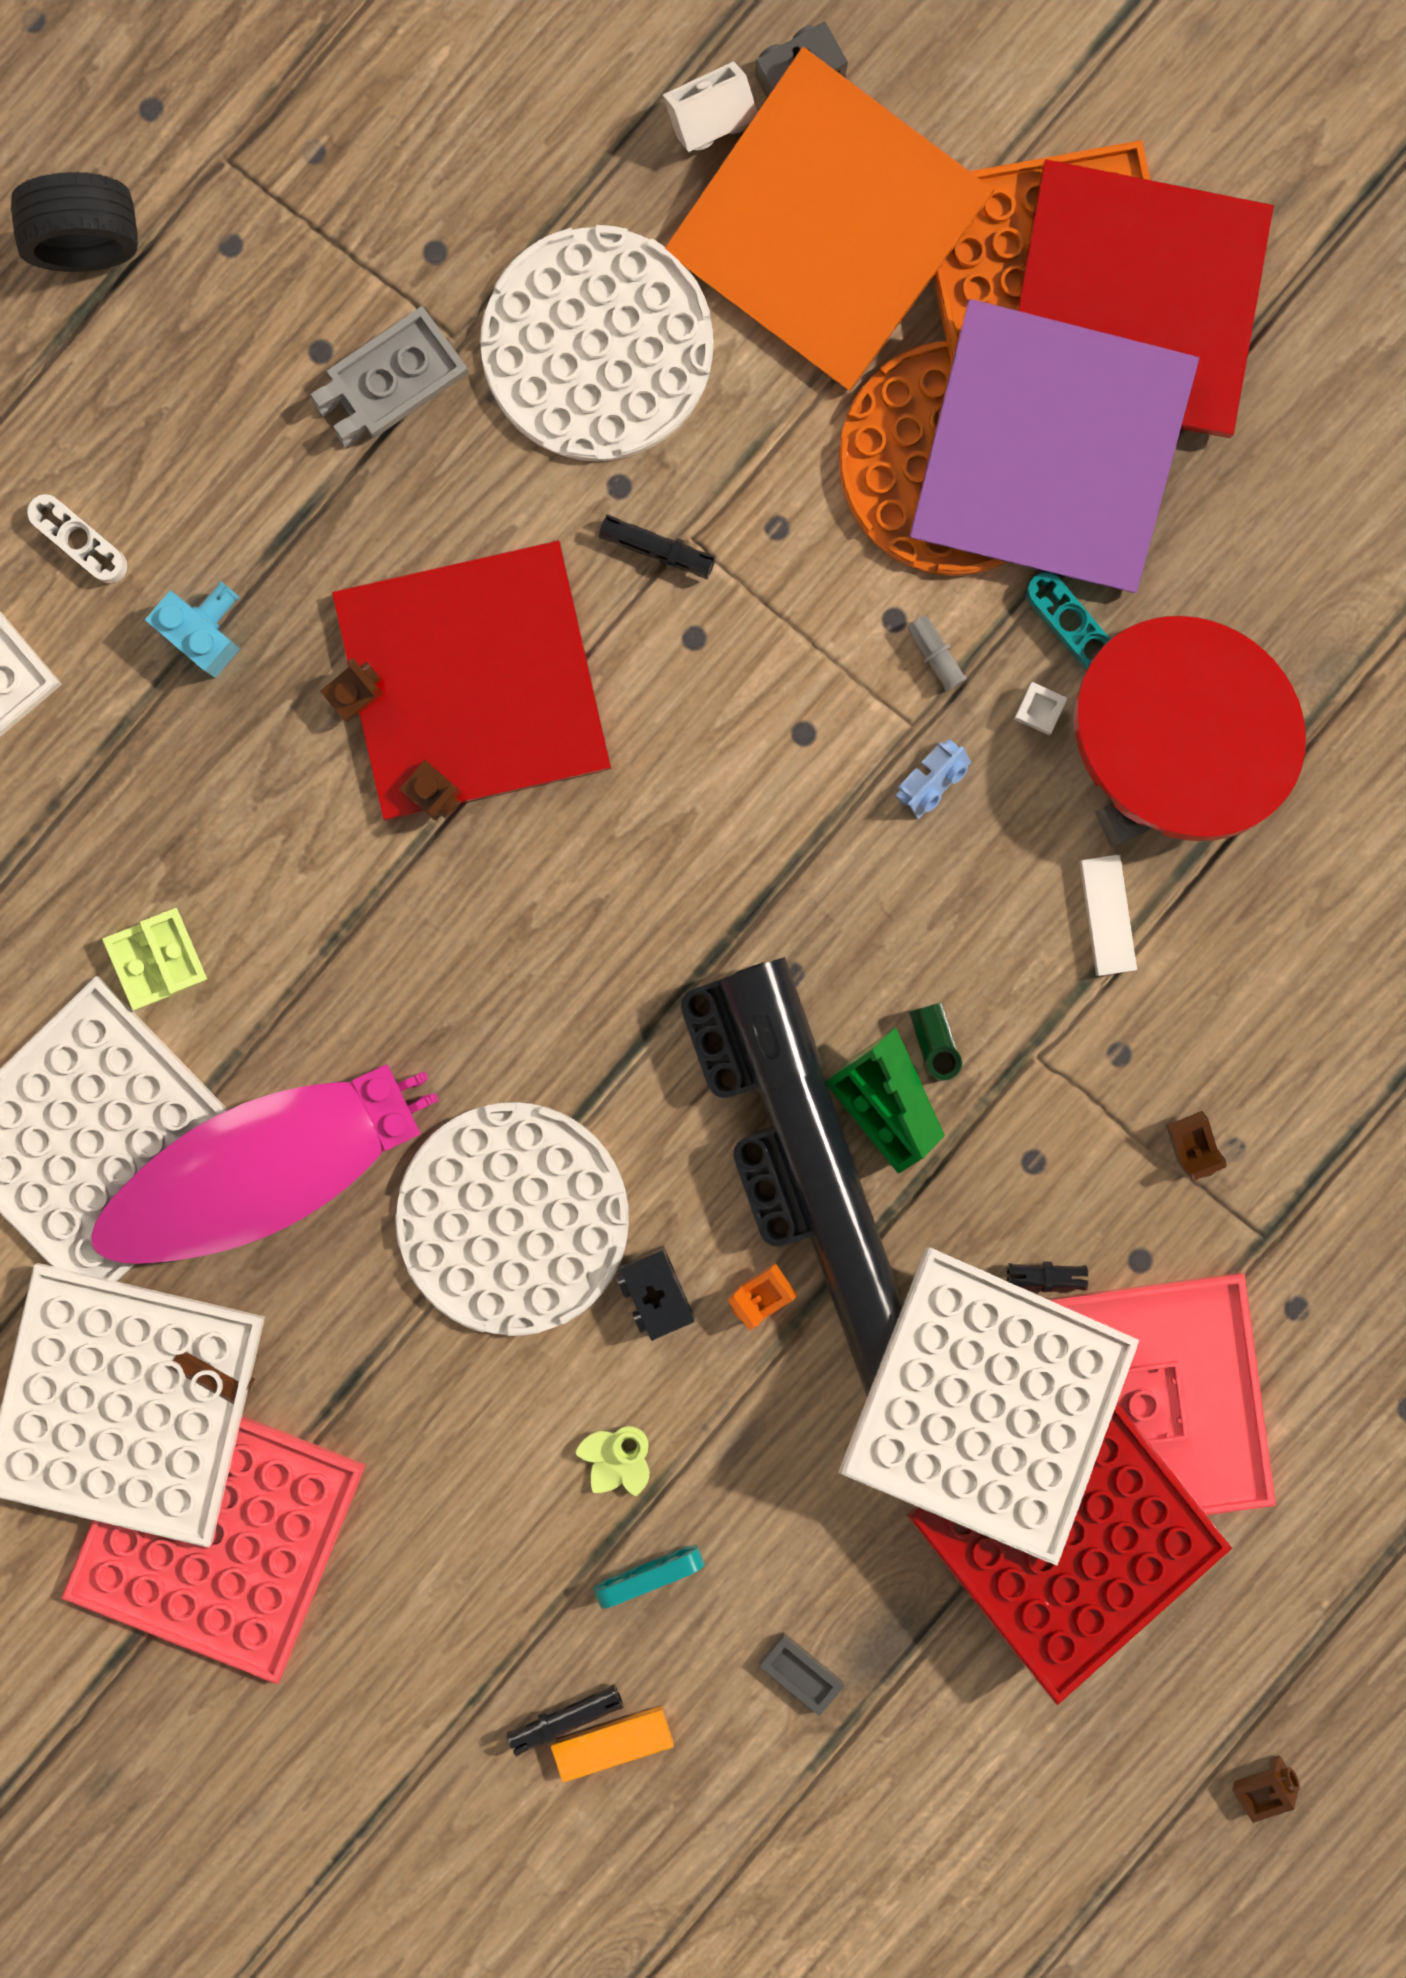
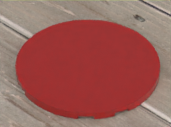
M1165 616L1146 620L1125 629L1106 643L1094 657L1085 671L1075 699V737L1080 756L1091 779L1096 786L1100 785L1114 802L1113 806L1139 825L1143 823L1155 830L1161 831L1167 837L1189 841H1214L1242 834L1267 819L1283 804L1296 785L1302 770L1306 749V728L1300 702L1292 684L1276 661L1263 648L1242 633L1212 620L1190 616Z

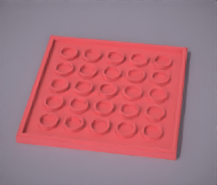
M242 1416L212 1545L208 1548L92 1520L61 1599L278 1685L366 1465Z

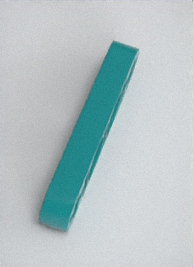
M1049 572L1040 573L1034 576L1027 585L1026 599L1031 607L1086 671L1092 661L1084 653L1085 644L1088 641L1096 640L1104 646L1111 640L1109 636L1055 574ZM1037 583H1040L1042 586L1052 585L1053 590L1050 596L1056 603L1062 597L1066 601V603L1058 607L1053 615L1047 610L1051 609L1054 604L1046 596L1042 599L1036 596L1039 590ZM1073 611L1079 616L1080 625L1077 630L1069 632L1060 626L1059 617L1062 612Z

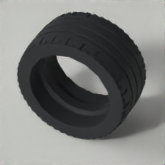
M87 172L52 173L22 182L11 194V213L15 242L19 255L28 264L51 271L89 272L108 269L125 263L133 258L137 252L138 233L132 197L128 187L114 178Z

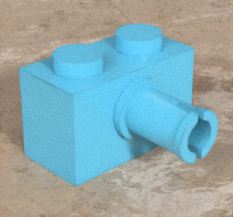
M219 581L217 587L199 608L197 606L191 607L170 590L145 619L199 667L215 678L241 649L218 630L220 626L217 623L231 606L240 599L236 593L221 581Z

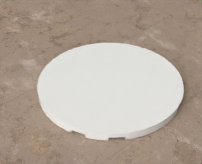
M596 225V227L574 230L572 228L553 233L525 249L511 262L496 282L486 311L484 310L481 325L480 343L484 373L490 390L504 415L523 435L537 445L561 456L583 461H612L628 458L642 453L667 439L686 421L697 406L705 390L713 360V329L710 311L701 288L689 269L683 266L677 258L657 241L651 238L649 240L641 235L629 232L628 229L615 226Z
M521 1102L496 1103L472 1109L455 1117L434 1132L420 1147L410 1162L400 1185L397 1213L395 1215L398 1246L401 1249L410 1277L425 1298L450 1319L476 1331L507 1336H524L540 1333L541 1331L567 1323L590 1307L604 1292L614 1277L624 1254L629 1228V1206L626 1189L616 1163L603 1144L586 1127L573 1118L545 1106Z

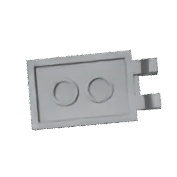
M421 306L328 369L326 372L331 382L310 395L314 400V406L322 417L331 412L339 402L349 414L348 418L333 426L337 432L336 436L343 446L347 448L365 430L374 439L466 376L468 368L424 307Z

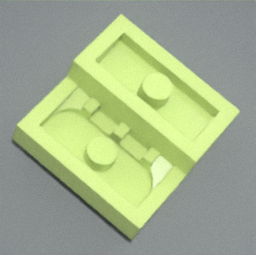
M177 908L143 920L139 925L102 938L133 1012L207 980Z

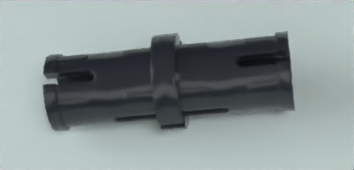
M1043 1261L1042 1265L1008 1263L1007 1274L1023 1275L1022 1278L1007 1277V1282L1021 1288H1042L1043 1292H1052L1053 1289H1078L1086 1291L1088 1288V1280L1072 1279V1276L1088 1277L1086 1265L1053 1266L1052 1262Z

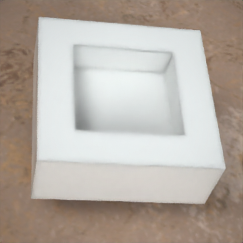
M1031 682L1014 720L1050 735L1067 697Z

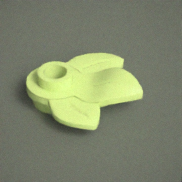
M624 1426L615 1433L596 1431L579 1444L576 1455L583 1460L594 1462L591 1470V1488L594 1493L611 1491L623 1483L624 1487L632 1495L637 1496L648 1483L650 1470L645 1457L648 1452L649 1443L647 1436L639 1428ZM626 1439H632L636 1442L637 1447L633 1451H626L622 1446V1442Z

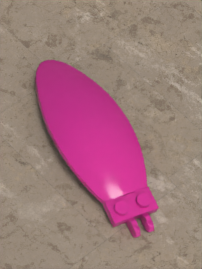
M388 1064L351 1082L316 1084L280 1091L246 1102L209 1119L162 1150L115 1194L94 1224L91 1235L93 1249L101 1257L120 1263L175 1261L236 1248L269 1236L294 1224L345 1190L376 1161L383 1151L385 1152L421 1134L412 1114L438 1102L439 1099L436 1093L427 1094L419 1098L417 1102L407 1106L401 1092L424 1084L429 1079L426 1072H421L397 1084Z

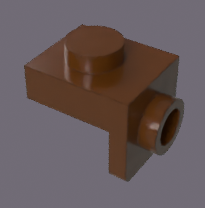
M1203 1111L1166 1125L1177 1162L1192 1181L1209 1177L1216 1171L1227 1167L1226 1159L1217 1149L1209 1119Z

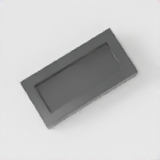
M784 1632L759 1661L760 1668L818 1716L823 1713L844 1687L843 1681Z

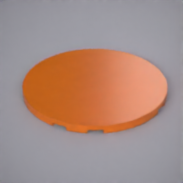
M938 341L918 346L896 356L884 364L861 388L847 413L842 429L838 458L839 476L843 494L854 519L868 538L887 555L911 568L927 573L947 576L972 575L998 568L1008 562L909 538L952 366L947 342Z

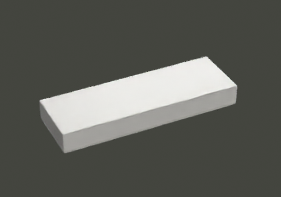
M1120 855L1080 860L1096 976L1137 970Z

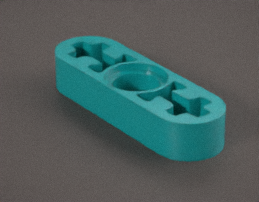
M691 1545L610 1577L597 1584L593 1591L600 1608L606 1609L690 1576L701 1570L705 1563L698 1546Z

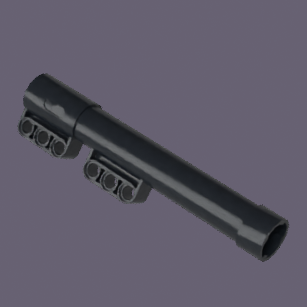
M782 957L768 963L762 962L735 972L736 974L690 990L682 998L681 1011L710 1091L721 1098H729L753 1089L755 1093H760L771 1127L747 1135L737 1143L733 1152L734 1161L763 1240L775 1247L811 1238L863 1388L868 1397L904 1303L821 1071L824 1069V1065L786 958ZM698 994L704 995L710 1002V1010L707 1015L699 1013L695 1008L694 1002ZM711 1031L721 1035L723 1039L721 1051H715L708 1045L707 1038ZM723 1069H730L734 1072L737 1080L734 1088L726 1087L722 1083L720 1074ZM748 1143H755L760 1146L763 1153L761 1161L752 1160L747 1155L746 1147ZM760 1180L770 1181L775 1186V1197L769 1198L761 1193L759 1189ZM773 1217L783 1218L788 1223V1234H780L774 1230L772 1226Z

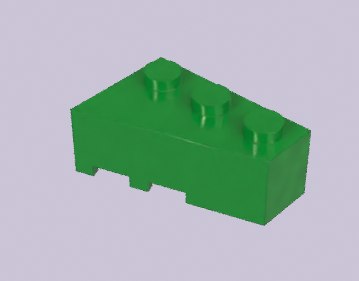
M896 1027L849 1059L825 1081L826 1085L898 1174L922 1160L945 1136Z

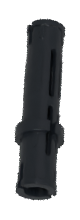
M609 514L606 515L600 528V539L616 543L637 553L666 563V567L675 570V568H679L706 580L709 579L716 561L715 555L685 545V540L679 538L672 540Z
M612 1684L602 1691L553 1713L547 1714V1712H543L538 1715L537 1720L507 1732L511 1749L515 1748L513 1750L514 1755L517 1757L546 1742L551 1745L557 1742V1737L616 1710L623 1709V1701L620 1693L616 1692L618 1691L616 1685Z

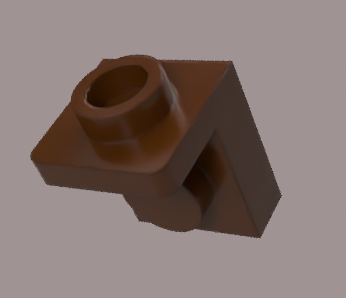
M353 658L347 662L349 667L320 690L347 723L383 694L376 685L382 680L367 662L360 666Z
M426 760L422 762L399 789L435 821L441 816L447 819L461 803L457 797L462 791Z
M1280 1755L1271 1759L1269 1770L1236 1780L1233 1786V1792L1252 1823L1294 1810L1298 1791L1300 1790L1296 1773L1291 1767L1287 1768Z

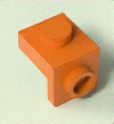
M776 1263L741 1284L728 1298V1301L732 1306L735 1316L744 1322L749 1330H753L764 1318L792 1302L798 1294Z

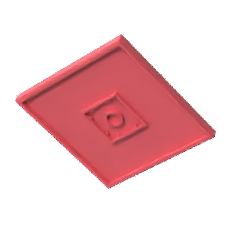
M1234 1273L1048 1298V1300L1140 1340L1117 1402L1206 1515L1276 1506L1245 1274Z

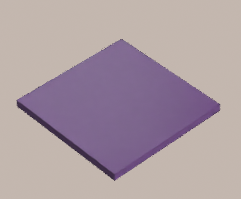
M969 299L909 538L1130 593H1137L1200 357Z

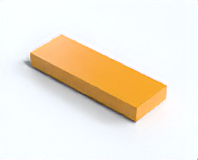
M662 1706L559 1738L557 1742L551 1744L562 1783L674 1747V1741Z

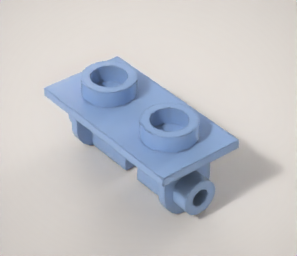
M950 739L945 743L939 742L922 761V764L931 771L927 776L916 768L898 786L899 792L895 797L903 805L907 806L909 804L915 817L918 819L925 812L932 811L938 805L942 793L952 783H958L965 776L968 766L971 764L965 748L962 746L959 748Z

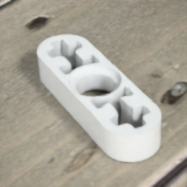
M46 494L39 495L30 502L28 506L30 522L94 577L104 583H116L125 576L127 561L124 555L62 502ZM44 507L50 510L53 508V514L64 522L60 528L47 519L43 520L44 516L41 510ZM76 529H83L88 536L86 545L81 549H71L68 544L70 533ZM95 550L107 559H111L114 556L111 561L115 566L113 571L110 572L104 569L100 572L103 569V565L91 556Z

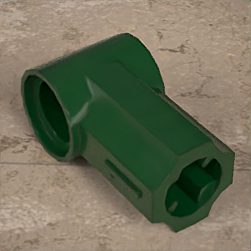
M942 1002L909 1012L924 1060L923 1065L926 1074L937 1081L950 1080L956 1077L961 1071L962 1058L956 1050ZM939 1052L947 1053L952 1059V1068L945 1075L939 1074L933 1067V1058Z

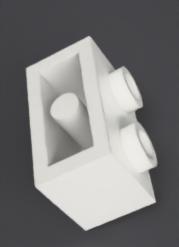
M734 61L663 94L677 139L688 152L708 148L715 139L728 133L736 134L744 131L757 114L747 76Z

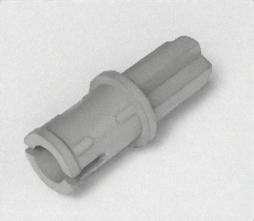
M924 615L910 623L908 630L925 656L923 662L925 664L929 662L945 687V691L947 692L965 681L967 677L962 673L949 651L951 645H945L930 619Z

